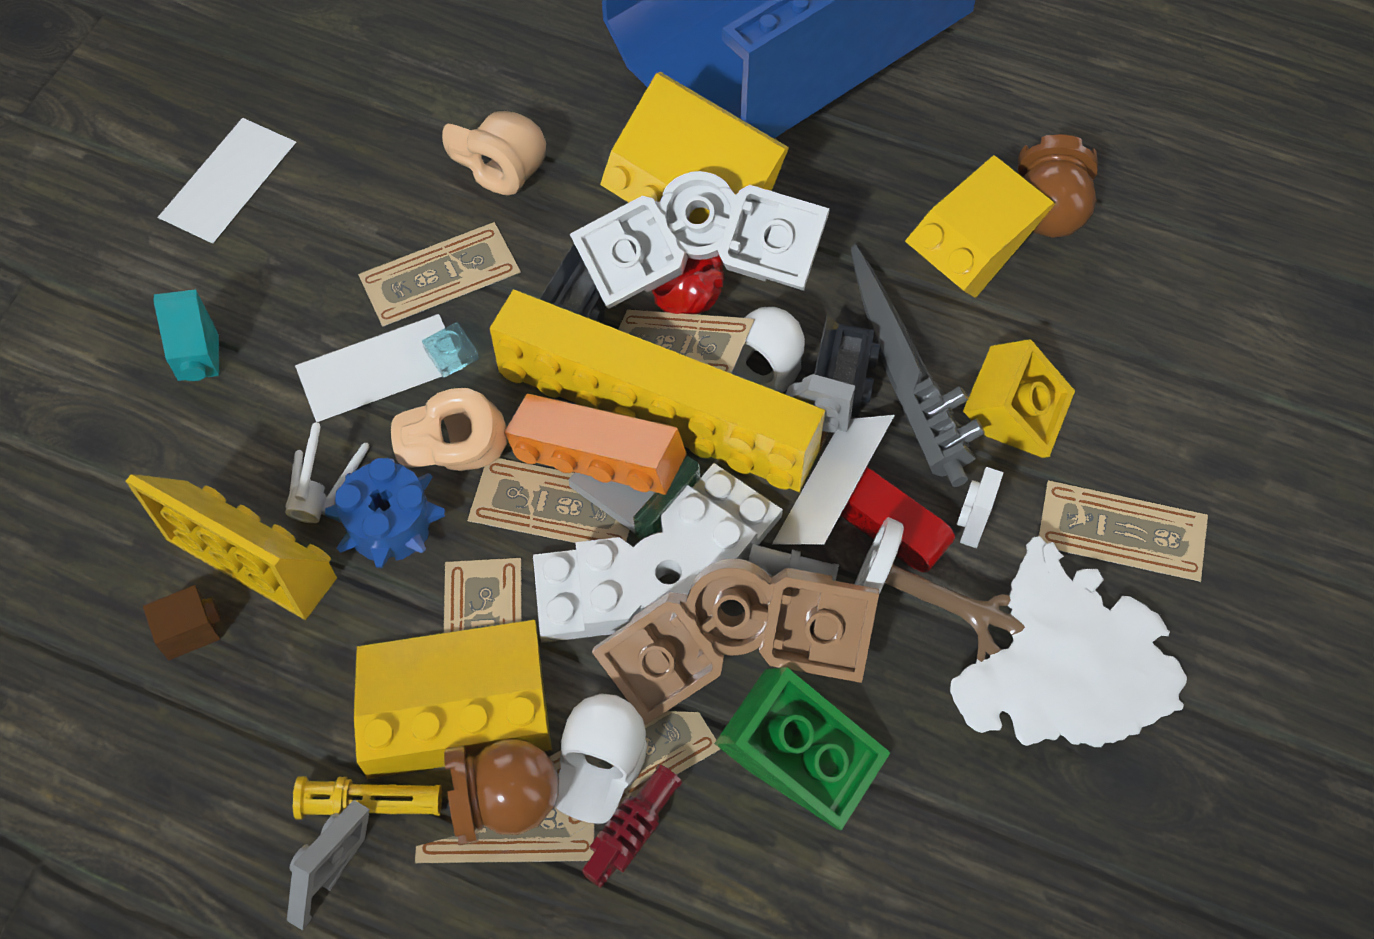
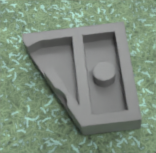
M812 374L804 378L802 382L788 386L786 395L825 410L822 431L836 432L840 430L847 432L852 414L855 385Z
M355 800L341 814L334 813L324 824L320 836L310 846L307 844L303 845L291 861L289 869L292 871L287 921L302 931L312 919L310 909L313 895L321 887L328 891L332 889L347 863L353 858L365 840L370 809Z

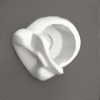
M761 307L750 312L745 317L755 319L731 374L783 393L787 390L788 386L793 384L801 371V357L804 353L805 344L804 334L799 322L787 311L777 307ZM754 351H759L768 360L773 369L771 373L762 376L753 372L746 365V361Z
M598 694L585 698L573 708L567 719L561 740L559 796L554 805L560 812L581 821L604 824L611 819L616 811L625 788L629 787L638 777L645 762L647 750L646 730L643 718L630 702L617 695ZM585 754L605 760L614 766L610 769H603L591 765L586 761Z

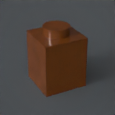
M196 585L143 605L154 643L168 661L220 640L215 625L222 621L218 607L213 597L205 599Z

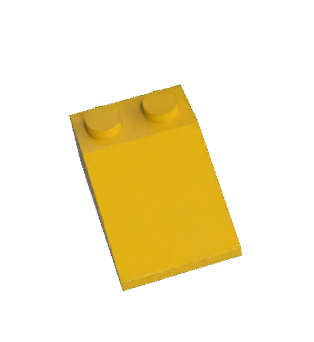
M993 155L934 206L905 242L963 291L976 298L1054 207L1055 203Z

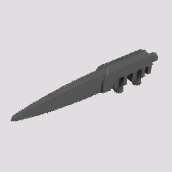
M854 243L851 247V255L859 291L870 329L874 330V341L880 344L879 355L891 385L932 474L941 477L947 475L953 487L961 486L968 481L963 467L976 459L973 452L968 448L970 447L969 442L985 434V431L978 419L969 422L963 427L954 419L952 409L969 400L967 394L961 386L945 394L938 384L933 381L886 290L857 243Z

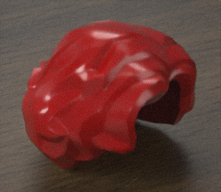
M720 256L701 260L688 258L682 275L652 290L655 304L663 312L672 314L697 315L710 310L717 301L723 287L725 272L723 271L724 264Z

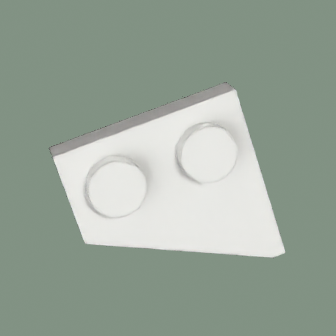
M986 467L980 483L972 480L957 525L965 527L960 543L977 548L1004 472Z

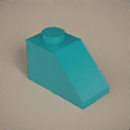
M197 290L154 294V306L165 358L177 380L199 381L205 377L219 376V334Z

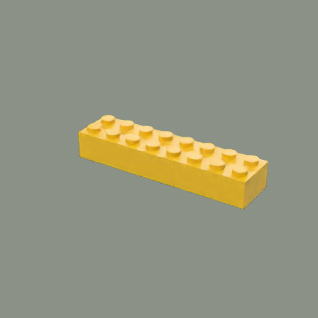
M512 290L490 326L498 370L506 379L515 383H527L537 387L549 397H562L574 402L576 405L677 427L684 447L689 448L695 455L702 458L712 457L727 463L730 468L739 473H752L767 479L771 485L779 489H792L800 493L819 453L825 416L824 409L517 290Z

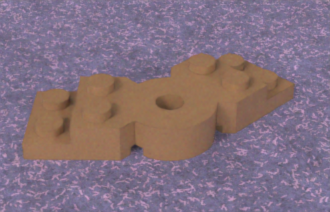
M724 559L704 568L694 579L688 595L675 592L667 593L633 616L630 623L594 646L592 653L628 702L633 705L643 718L645 725L721 675L724 655H742L758 648L769 666L778 668L788 667L790 670L862 683L879 589L833 581L831 575L785 568L771 578L762 568L754 563L742 559ZM726 600H736L743 605L745 611L739 616H729L722 611L720 604Z

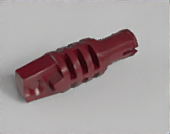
M658 764L655 772L636 797L630 796L625 798L621 806L615 811L612 818L589 846L594 853L582 869L585 878L599 888H602L616 869H619L621 872L626 870L636 854L650 838L653 831L658 827V821L660 820L659 812L676 789L682 785L681 779L674 772Z

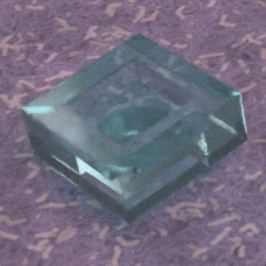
M458 322L421 340L425 352L443 378L479 360L477 349Z

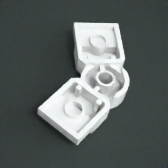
M696 171L683 174L671 181L666 186L660 202L646 196H641L572 232L570 236L608 309L643 290L649 292L682 275L688 258L701 260L718 255L729 271L762 281L768 279L804 291L829 215V208L752 185L739 190V193L735 195L722 178L712 173ZM702 207L710 211L709 218L704 223L692 224L689 222V215L694 209Z
M713 463L692 488L687 485L661 515L662 532L644 538L634 547L620 537L575 542L576 550L533 555L541 642L614 634L630 623L633 616L667 593L675 592L688 595L694 579L710 564L724 559L746 560L751 554L752 545L757 544L758 546L780 520L783 509ZM667 574L675 575L679 578L673 584H663L658 579Z

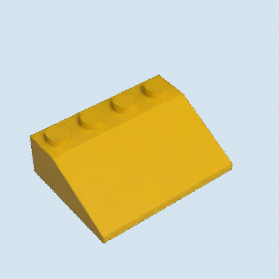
M658 72L655 74L612 148L600 185L628 203L641 196H646L660 202L666 186L671 181L683 174L701 171L712 173L722 178L735 195L739 193V190L748 185L772 191L789 147L669 76ZM702 207L694 209L689 215V222L692 224L704 223L709 218L710 211Z
M131 474L125 481L167 541L304 620L309 617L337 579L329 563L331 558L322 549L312 544H309L307 548L295 542V537L283 527L276 524L272 528L260 522L261 519L252 510L243 505L234 508L225 503L226 499L218 491L207 485L201 489L184 480Z
M529 620L357 646L354 700L356 758L367 779L445 767L444 751L447 748L465 746L467 755L475 758L486 745L502 739L527 740L542 751L552 750L536 621Z

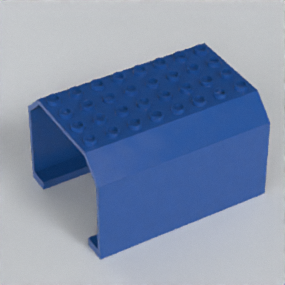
M602 0L603 20L627 68L647 88L655 74L662 72L770 137L775 138L973 12L975 0Z

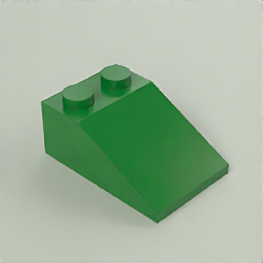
M788 667L765 669L714 743L747 771L837 830L843 829L890 754L886 748Z

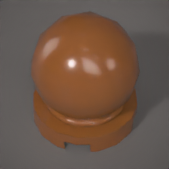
M1064 134L1046 135L1041 137V144L1032 146L1030 149L1027 145L1024 146L1018 156V174L1055 203L1054 207L1033 230L1036 234L1051 238L1070 236L1083 227L1093 214L1096 204L1093 180L1098 171L1097 151L1095 149L1090 151V149L1082 146V139L1079 137Z
M502 739L486 745L475 758L467 755L465 746L447 748L444 751L445 769H450L454 790L447 792L455 837L458 836L459 846L477 843L479 841V831L483 829V826L499 835L523 834L539 827L554 808L559 796L558 773L549 756L529 741Z

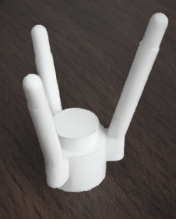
M313 423L304 462L301 450H297L294 455L290 493L285 506V513L289 517L301 522L318 523L321 514L325 515V508L335 504L336 491L345 482V476L356 471L370 447L368 443L361 445L326 497L324 494L325 487L320 483L310 480L321 428L319 423Z

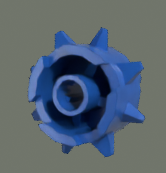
M377 458L370 464L345 476V482L336 491V504L325 508V516L341 522L346 532L336 548L340 553L354 547L357 552L366 558L374 560L376 568H383L391 557H395V560H402L416 551L423 553L426 550L424 542L429 535V524L445 517V509L428 502L424 492L433 478L431 474L428 473L417 478L414 472L401 464H396L394 459Z

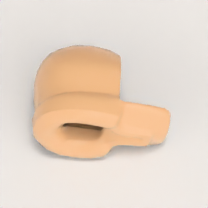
M494 112L484 120L478 129L474 130L453 124H446L443 128V145L449 157L455 162L470 168L473 171L476 182L495 193L506 196L516 194L520 191L525 181L536 172L545 158L546 141L540 127L531 119L515 112ZM482 155L487 156L492 160L484 164L482 160Z
M454 388L437 393L427 401L425 406L407 410L396 415L391 423V440L397 462L406 468L438 465L445 466L450 470H473L488 466L501 456L507 445V437L504 433L507 426L502 413L483 394L470 388ZM442 419L445 422L450 443H446L443 439L441 431Z

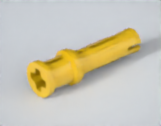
M298 776L293 792V814L295 819L302 820L306 815L341 814L353 801V797H363L362 800L355 801L369 808V813L440 815L442 786L353 784L352 780L347 777H338L336 781H309L307 776ZM313 797H330L329 799H313ZM375 798H413V800L387 801L375 800Z

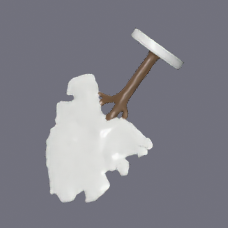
M889 517L883 522L867 553L855 585L879 589V594L884 584L890 585L962 617L975 629L978 634L977 662L965 668L960 676L953 678L950 686L953 701L963 715L967 725L981 733L989 730H1000L1002 723L999 714L1004 711L1010 715L1016 737L1023 745L1028 746L1045 739L1056 740L1062 735L1071 744L1087 743L1093 747H1102L1104 743H1114L1118 740H1124L1128 735L1140 734L1142 727L1154 724L1160 717L1168 716L1176 710L1183 709L1184 704L1179 700V693L1186 684L1187 676L1176 658L1164 655L1153 644V641L1158 637L1169 636L1170 631L1167 630L1158 613L1151 611L1146 605L1130 596H1122L1111 610L1104 607L1102 598L1096 591L1103 581L1098 569L1078 570L1072 581L1059 562L1064 556L1058 551L1053 542L1046 543L1040 536L1033 537L1026 545L1027 553L1020 564L1016 577L1011 583L1012 591L1010 595L1001 594L994 596L989 601H979L894 565L893 562L904 531L903 524ZM999 606H1009L1012 608L1010 614L1000 611ZM989 624L1005 629L1013 636L1014 641L1008 649L1001 650L993 642V638L988 630ZM987 652L990 655V658L985 660V655Z

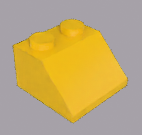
M1031 339L990 346L963 412L971 421L978 419L985 431L984 435L986 437L1045 458L1050 457L1075 390Z

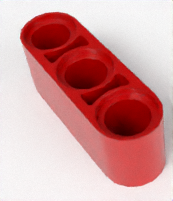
M867 467L840 514L841 517L873 540L887 517L901 522L904 531L896 556L910 567L923 573H927L955 540L953 530L942 519Z

